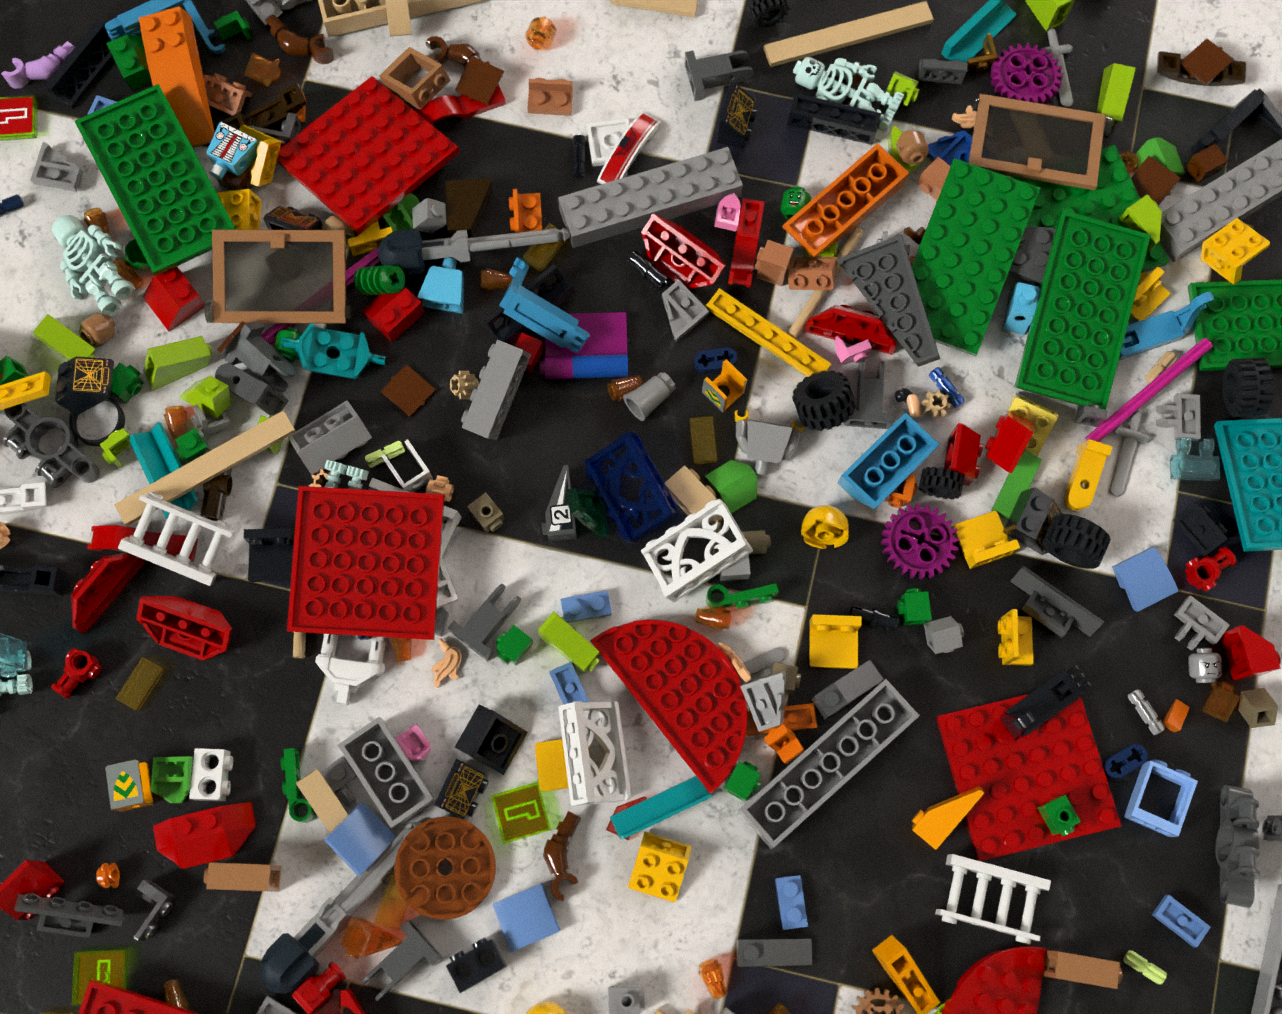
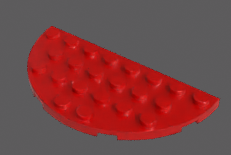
M663 620L633 621L612 627L591 639L590 642L600 652L604 660L708 792L712 794L726 780L736 765L744 745L747 730L746 699L740 687L739 676L726 655L705 636L684 625Z
M1014 946L1002 951L997 950L983 957L972 965L957 981L956 984L958 986L950 1000L946 1001L941 1014H1037L1047 949L1034 946Z

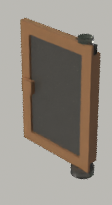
M980 94L979 98L974 99L972 111L976 112L968 163L1002 175L1096 190L1102 140L1110 135L1113 116Z
M212 230L213 300H206L205 319L207 323L240 324L243 321L247 324L259 321L262 324L347 323L346 319H351V305H346L345 230Z

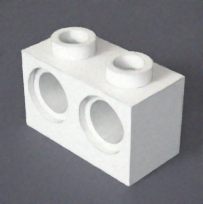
M195 748L189 799L198 801H226V796H229L231 789L228 773L233 767V756H230V751L225 749ZM217 756L219 759L218 766L211 769L209 762L213 757ZM214 781L216 783V790L212 794H208L207 785Z

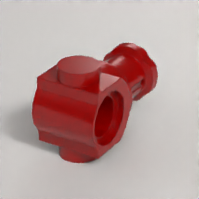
M1221 547L1219 552L1212 557L1206 556L1201 560L1195 557L1185 564L1187 569L1184 571L1188 582L1192 586L1197 587L1198 590L1203 588L1206 592L1217 585L1215 580L1222 575V570L1228 566H1234L1237 561L1230 549ZM1198 569L1204 573V579L1198 575Z
M72 648L65 657V673L56 684L51 685L53 690L67 699L71 698L70 694L79 682L84 683L87 679L96 678L102 670V666L98 663V659L95 656L79 651L77 648ZM87 658V665L81 669V661Z
M330 962L328 968L319 977H310L292 994V997L307 1014H312L330 996V990L339 981L343 982L346 976L337 964Z

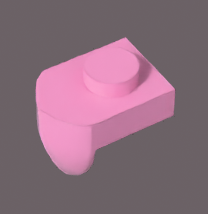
M734 193L725 196L720 201L714 227L736 232L741 204Z
M839 336L835 337L836 353L841 364L846 365L853 361L859 363L860 359H867L872 348L868 339L847 348Z
M417 723L395 738L411 761H424L428 757L431 744Z

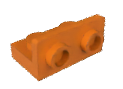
M513 189V197H509L510 211L514 210V217L510 218L511 231L519 233L542 230L540 193L518 194L517 189Z

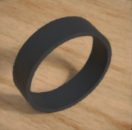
M108 398L104 401L113 403L118 411V421L112 432L121 430L125 425L124 412L112 398ZM70 412V428L74 435L82 442L90 446L99 447L103 441L108 439L109 435L98 440L82 438L77 430L78 415L76 416Z

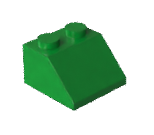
M126 34L106 43L132 92L152 83L142 36Z

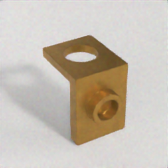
M991 33L987 34L982 42L985 56L968 59L966 62L967 71H983L992 66L993 62L997 59Z

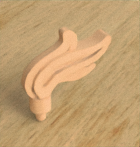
M968 106L965 114L953 113L952 120L961 124L963 128H973L977 111L973 110L972 106ZM988 114L985 134L991 138L993 132L991 125L992 117Z
M439 638L438 642L441 644L440 648L445 652V658L438 661L432 669V674L438 670L434 677V684L437 688H439L441 681L448 675L452 680L459 678L456 671L462 660L460 650L453 647L448 641L445 642L442 638Z
M719 642L717 645L720 647V650L728 657L737 673L747 683L752 677L742 660L726 643L722 644Z

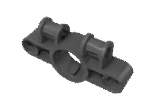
M25 403L4 409L5 415L15 425L3 437L2 444L16 452V456L21 460L31 454L39 459L41 462L37 465L35 473L46 478L52 488L61 486L72 474L85 483H92L98 479L100 474L98 466L78 450V437L74 435L70 426L57 417L41 418ZM22 409L21 414L16 416V413ZM59 428L66 435L65 443L59 447L57 452L46 455L39 449V441L42 436L48 433V430ZM89 466V470L82 474L83 468Z
M1224 785L1221 790L1220 828L1215 845L1216 860L1220 866V898L1222 903L1250 908L1254 902V880L1260 876V871L1257 870V857L1260 855L1259 833L1257 830L1259 822L1256 820V809L1259 807V802L1253 799L1251 789Z

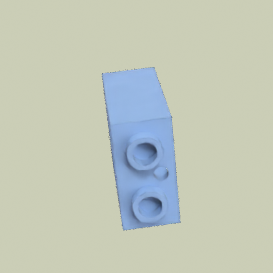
M1153 759L1152 761L1145 762L1141 767L1124 817L1165 836L1178 837L1198 781L1190 778L1191 774L1179 769L1174 771L1167 768L1168 764L1163 761ZM1151 773L1181 786L1169 821L1138 808Z

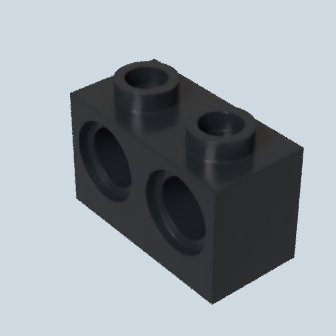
M484 937L472 944L473 950L464 954L462 950L449 957L451 963L445 966L459 993L464 992L507 967L493 939L487 941ZM485 949L493 953V961L488 965L480 960V954ZM462 962L467 963L471 968L470 975L466 978L458 974V966Z

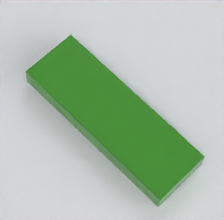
M1026 451L1023 452L1012 474L1008 473L991 511H997L998 515L1009 519L1021 492L1029 489L1042 459Z

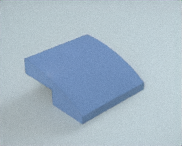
M1153 546L1112 566L1119 586L1125 589L1134 611L1138 612L1178 592L1168 567Z
M362 801L332 830L324 841L360 876L383 853L396 836Z
M543 883L492 904L510 952L561 931Z

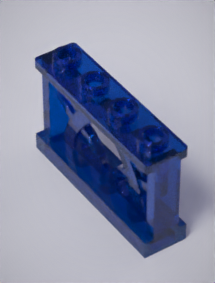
M628 431L609 446L584 460L586 473L597 485V494L601 499L605 500L608 506L607 512L616 521L619 527L617 531L623 540L635 542L669 519L681 514L638 433ZM627 446L628 449L620 459L614 455L615 452ZM605 459H612L617 465L616 467L606 465L609 468V473L604 475L601 463ZM636 463L638 469L632 472L627 468V465L632 468V464ZM623 473L631 477H643L645 479L639 490L640 503L629 501L620 496V484ZM650 490L653 495L651 498L646 497L648 502L646 503L645 492ZM661 509L662 514L649 521L648 511ZM639 511H642L643 523L639 528L635 529L631 526L629 517L633 515L635 522H637L640 517Z

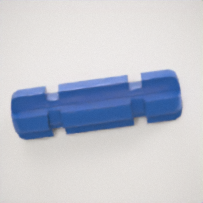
M941 368L933 369L929 374L932 381L937 382L936 386L943 395H949L947 399L951 400L949 402L954 408L961 406L965 401L964 397L957 393L958 390L948 377L943 376L944 372Z

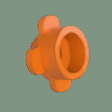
M103 863L96 873L98 884L104 888H109V886H112V888L118 887L120 872L117 864L111 863V865H108V863Z

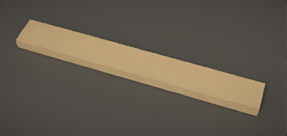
M927 1L769 43L764 45V51L770 67L931 24L934 18Z
M283 410L114 505L124 524L129 526L141 519L147 503L138 500L140 495L148 494L149 491L155 492L163 496L162 500L170 503L294 434L296 430Z

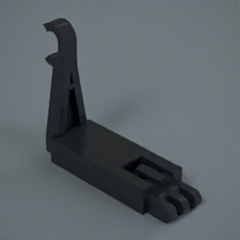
M1260 88L1257 91L1254 89L1192 147V152L1196 154L1204 148H1208L1215 143L1218 144L1251 112H1254L1282 137V115Z
M1078 664L1067 671L1064 669L1003 712L1005 715L1000 720L1014 739L1019 736L1022 738L1084 695L1082 691L1092 685L1090 680L1085 681L1082 685L1079 683L1086 676L1084 672L1076 677L1073 675L1080 668Z

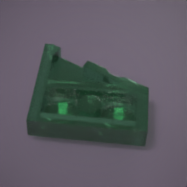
M578 488L566 490L567 505L570 513L599 538L608 537L609 530L602 493Z

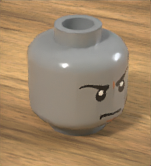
M1197 648V653H1192L1188 656L1189 675L1196 679L1197 683L1216 682V678L1222 676L1221 655L1212 653V648Z

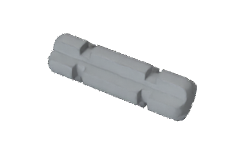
M1134 690L1128 695V698L1132 704L1135 703V709L1145 724H1149L1148 728L1151 733L1156 735L1164 731V724L1161 720L1158 721V715L1150 703L1143 699L1145 696L1141 690Z

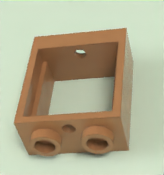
M408 47L379 75L386 88L397 97L420 110L451 81L442 64L411 47ZM420 68L429 72L413 88L405 85Z
M209 863V867L204 872V883L207 884L206 889L279 892L282 866Z
M1047 950L1043 976L1118 989V984L1122 981V969L1119 968L1120 962Z

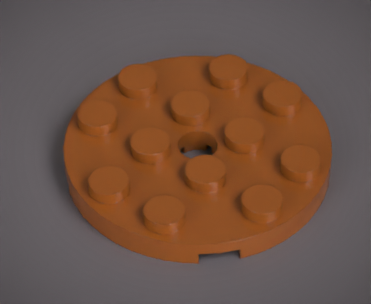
M451 816L429 819L411 830L402 841L394 864L396 885L404 901L419 914L439 920L459 918L473 911L490 892L496 872L494 851L487 837L474 824ZM443 860H447L452 864V871L448 875H442L438 871V865Z

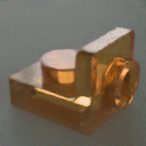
M1222 681L1221 684L1213 682L1211 684L1213 690L1202 710L1213 717L1227 722L1240 696L1235 691L1236 687L1225 681Z

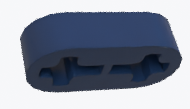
M729 347L701 351L694 358L695 370L701 374L721 372L723 361H725L721 359H723L724 355L732 358L730 363L735 367L737 354ZM701 358H705L706 361H712L708 362L707 367H703V364L700 363Z
M1140 744L1126 746L1103 762L1102 765L1106 777L1117 779L1125 776L1143 765L1148 758V753ZM1132 751H1138L1140 755L1137 756V759L1128 762L1127 757L1132 755ZM1122 762L1123 765L1117 769L1118 773L1110 771L1112 763Z

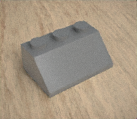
M348 401L343 402L288 436L311 475L320 472V469L325 470L327 460L343 459L348 452L364 446L372 438Z

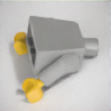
M736 410V439L741 451L747 454V458L756 460L754 470L756 474L768 475L770 462L780 464L781 460L788 459L798 448L801 433L805 426L802 424V427H797L795 425L796 419L793 420L791 426L748 419V410H746L744 417H739L738 410Z

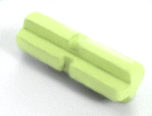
M397 441L384 447L385 450L383 451L379 449L366 455L365 460L368 466L373 468L384 463L381 457L384 454L389 460L404 454L405 449L402 443Z
M1128 950L1123 958L1126 964L1138 972H1142L1144 976L1157 984H1163L1167 977L1165 971L1152 963H1147L1148 960L1134 951Z

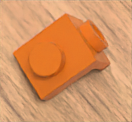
M910 474L898 486L897 493L892 492L884 501L888 502L889 506L895 508H902L910 503L917 491L916 475Z
M784 724L772 728L769 734L764 737L768 746L778 753L785 764L804 752V748L794 732Z

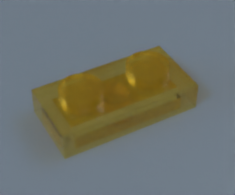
M549 223L545 229H553L556 227ZM561 239L558 242L531 245L524 254L523 259L542 272L566 240Z

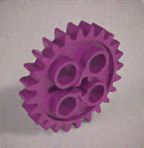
M1018 43L1016 49L1009 46L1008 51L1002 50L1001 55H997V59L993 62L990 77L993 78L991 85H996L994 92L1001 91L1000 97L1044 104L1046 100L1050 102L1060 89L1063 74L1060 73L1062 66H1057L1058 59H1051L1053 53L1045 54L1046 48L1039 51L1037 44L1034 48H1030L1029 43L1026 44L1025 48H1022L1020 43Z
M917 503L914 510L908 504L906 512L899 508L897 511L898 516L892 514L890 516L892 522L887 521L884 526L889 530H883L881 535L887 537L881 541L882 545L887 546L882 553L890 554L887 562H895L894 570L901 567L902 576L908 571L910 572V579H913L916 573L919 575L920 580L925 577V573L931 579L934 576V571L940 575L943 572L942 567L947 569L950 566L948 561H953L956 558L951 553H956L959 549L953 545L959 541V538L952 537L957 532V529L949 528L953 521L945 522L946 513L940 516L937 515V507L932 512L930 511L929 504L924 509H921L920 504ZM914 521L918 523L920 529L913 530L909 526V522ZM935 532L939 534L941 540L934 541L930 533ZM918 538L923 539L921 545L917 544ZM899 542H906L909 545V550H902L899 547ZM921 552H925L930 556L929 562L921 559Z

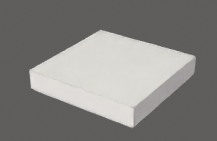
M629 118L586 124L592 167L605 165L617 142L629 127Z

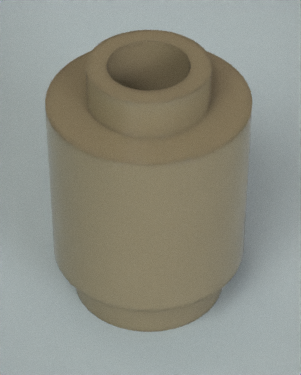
M765 530L742 531L753 549L749 555L766 554L767 549L771 548L770 535H766Z

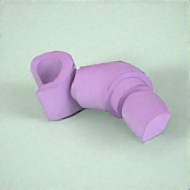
M67 41L63 46H58L54 49L53 55L43 56L38 60L27 62L26 65L20 59L12 58V62L17 69L13 72L4 71L1 74L10 87L18 89L26 86L30 79L48 80L75 47Z

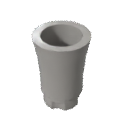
M661 372L640 387L625 394L623 399L634 416L644 421L661 402L670 396V393L676 389V386L668 374Z

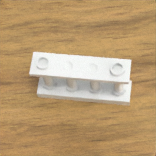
M149 491L148 494L140 495L138 500L147 503L134 535H131L130 538L125 537L121 539L118 549L208 586L213 584L217 573L212 572L213 568L211 566L224 536L231 538L235 534L236 530L231 529L232 525L221 520L214 522L162 500L163 496L155 492ZM158 507L170 512L157 544L151 547L144 544L143 537L154 511ZM182 517L193 523L180 553L173 556L167 553L166 546L178 518ZM203 526L215 531V534L202 564L197 566L190 563L189 555Z
M955 854L947 855L945 865L953 866L952 871H954L947 908L946 910L936 909L935 914L942 916L941 921L957 924V920L1014 935L1016 936L1015 941L1031 945V940L1040 941V936L1030 933L1037 894H1040L1041 891H1049L1051 880ZM967 871L977 873L976 878H978L971 917L956 913L964 874H967ZM992 877L1001 879V884L1003 885L995 924L981 920L988 881H991ZM1016 884L1026 886L1025 891H1027L1020 930L1005 927L1012 890L1016 888Z

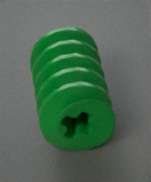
M399 266L361 267L355 272L354 283L358 292L365 296L396 294L403 289L405 276Z

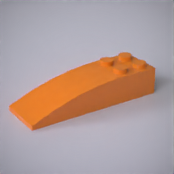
M178 6L139 17L147 64L153 86L160 85L192 148L211 143L215 133L191 16Z
M877 143L790 218L782 228L815 258L847 235L905 185L909 172Z

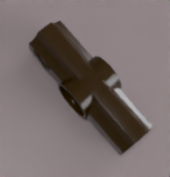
M232 468L203 484V492L205 494L200 516L212 521H222L226 497L230 495L232 490Z

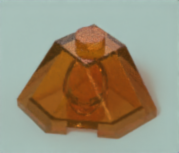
M359 916L351 917L341 945L346 947L345 953L358 959L359 956L366 957L397 947L404 940Z

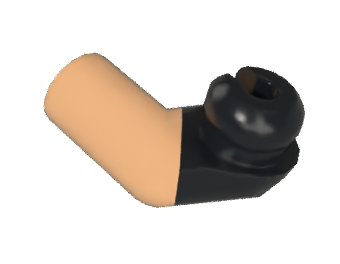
M908 388L897 390L895 392L896 401H904L908 405L911 418L920 417L921 410L918 397Z

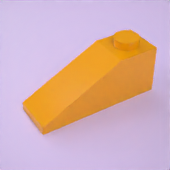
M978 786L932 805L924 812L920 810L912 819L914 823L912 830L936 850L981 798L984 790Z
M893 935L889 936L872 950L916 1014H927L940 1004L907 949Z

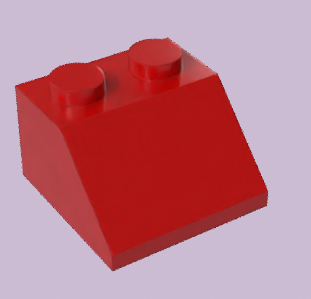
M177 266L157 276L154 275L142 296L168 331H171L206 307L202 298Z
M403 287L396 294L378 295L360 311L392 343L425 313L422 302L406 287Z
M1007 411L1005 416L1001 415L995 425V428L998 430L994 437L990 436L984 448L987 449V458L1012 474L1034 433V423Z
M958 423L948 437L943 469H951L952 472L956 471L958 474H962L964 477L963 485L969 486L974 479L978 478L980 466L977 465V458L981 457L983 444L980 443V434L966 425Z
M1243 625L1238 626L1222 635L1221 640L1233 681L1262 676L1281 669L1280 655L1275 650L1274 644Z
M25 860L0 885V909L16 920H30L37 914L14 911L18 894L32 893L39 897L52 899L60 892L59 888L65 882L45 861Z

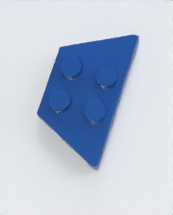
M963 130L954 133L952 136L941 137L938 141L928 144L929 152L926 157L933 162L939 156L949 166H951L954 158L968 163L972 136ZM983 146L981 158L998 159Z

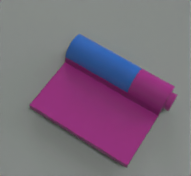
M626 312L569 314L579 320L578 327L590 334V337L585 340V344L581 347L579 353H574L566 347L561 348L545 338V361H540V373L545 375V379L628 377Z

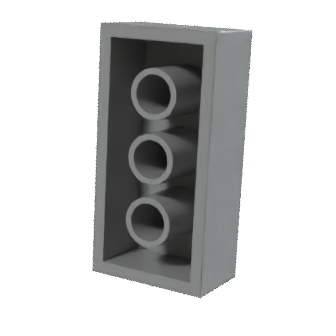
M497 340L496 344L493 343L489 349L488 357L490 359L487 366L484 365L480 371L479 378L481 381L478 388L475 387L470 396L471 406L469 410H465L461 422H463L462 428L493 440L498 439L531 357L530 353L500 340Z
M381 717L376 718L338 744L341 752L390 828L396 830L436 802L426 783Z

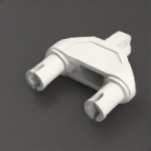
M324 634L321 654L316 656L315 662L331 682L335 684L334 690L338 691L337 703L349 705L351 693H356L357 689H361L384 673L385 666L382 662L387 643L371 640L369 658L364 663L337 659L335 652L339 636Z

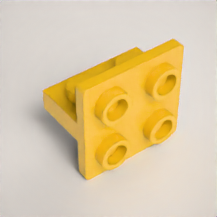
M1157 267L1151 274L1147 272L1141 273L1130 314L1137 322L1146 319L1170 295V292L1161 285L1162 281L1159 280L1165 273L1160 267Z

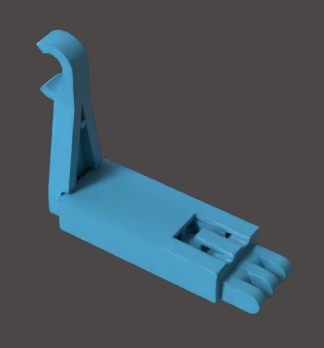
M150 0L118 15L117 18L105 24L111 40L126 34L140 36L142 34L139 17L180 6L191 16L193 26L209 51L213 54H221L225 51V45L220 44L215 47L211 44L209 39L215 37L216 31L215 29H207L191 0Z
M517 257L513 263L514 266L509 271L513 279L499 305L505 309L503 313L561 348L566 347L574 353H579L581 347L585 344V340L590 337V334L577 326L579 323L578 319L521 286L529 269V264L524 259Z
M1206 292L1197 296L1189 305L1176 312L1171 310L1128 325L1119 361L1181 340L1191 329L1199 312L1207 308L1206 303L1215 300L1212 293Z

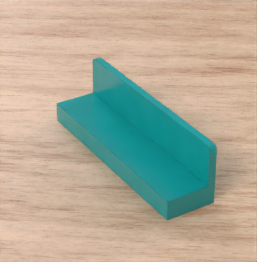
M989 0L945 42L941 54L949 61L967 62L968 59L975 57L983 49L982 42L987 34L991 33L993 39L1016 17V13L1004 4L1006 0Z
M161 422L156 423L150 432L135 433L129 437V441L149 484L182 467ZM191 490L170 503L190 511L197 504L198 499L194 491ZM162 510L165 518L168 519L170 512Z
M695 776L610 816V819L619 839L623 840L711 798L712 795L711 793L708 794L704 785Z

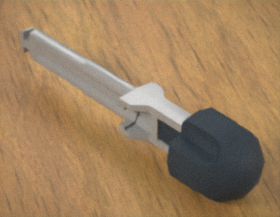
M416 228L397 230L382 239L378 247V257L383 266H399L404 276L422 274L425 271V260L453 257L460 262L470 261V252L558 242L561 239L565 241L570 238V232L566 228L561 230L553 228L468 238L466 229L458 230L451 238L422 241L420 231Z
M417 821V822H412L411 824H412V825L414 826V828H415L416 826H418L419 824H421V822H420V821ZM405 827L360 876L357 875L334 900L329 898L321 906L318 913L295 937H292L289 933H284L267 949L262 958L260 968L261 978L267 988L273 992L283 994L295 991L319 970V963L315 958L341 931L354 921L351 916L392 873L397 851L404 838L413 829L408 830Z

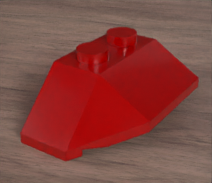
M655 213L651 215L641 232L649 262L653 261L656 267L674 282L680 280L687 289L715 284L726 267V264L713 249L681 226Z
M834 305L808 319L804 331L835 340L836 336H839L844 343L852 345L868 339L872 347L871 350L890 355L893 354L897 345L896 340L879 316L867 310H854L848 305Z
M130 553L103 556L100 560L94 562L90 572L85 578L76 583L74 591L71 593L73 628L86 634L147 560Z
M142 596L140 598L136 620L143 624L146 631L158 645L202 661L228 650L232 627L220 611L178 596Z
M252 802L219 806L170 818L153 826L156 848L158 852L182 869L231 858L236 855L256 828Z

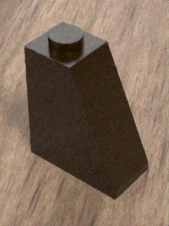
M491 178L446 181L447 228L450 238L458 230L466 229L468 238H473L493 193Z

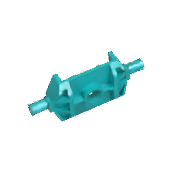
M310 323L300 339L295 340L282 337L281 347L293 348L295 352H298L301 367L307 371L357 379L370 362L381 365L385 363V355L371 354L369 352L363 332H360V335L314 327V323ZM329 349H336L340 356L336 359H331L327 356L326 352Z

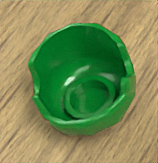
M136 239L130 240L124 249L127 263L136 270H150L151 268Z

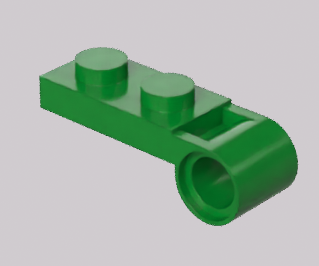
M775 583L729 595L724 586L716 584L708 589L706 604L713 610L737 607V610L751 607V603L760 601V604L773 602L779 591ZM718 592L722 594L723 601L714 602L710 595Z
M295 748L284 749V756H281L282 771H285L286 780L282 782V790L284 796L287 795L289 814L295 821L308 823L315 818L316 813L309 802L302 799V792L296 785V782L301 780L299 750ZM306 804L308 806V813L305 817L300 818L298 816V808Z

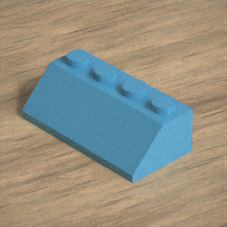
M905 412L841 475L838 484L853 499L876 509L940 444Z

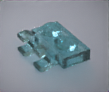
M1180 438V441H1176L1177 455L1173 454L1170 456V479L1218 481L1220 479L1219 456H1212L1214 439H1203V442H1199L1200 456L1189 455L1191 438Z

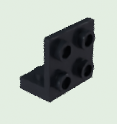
M292 528L244 529L243 539L249 543L248 580L250 582L291 581L295 531Z

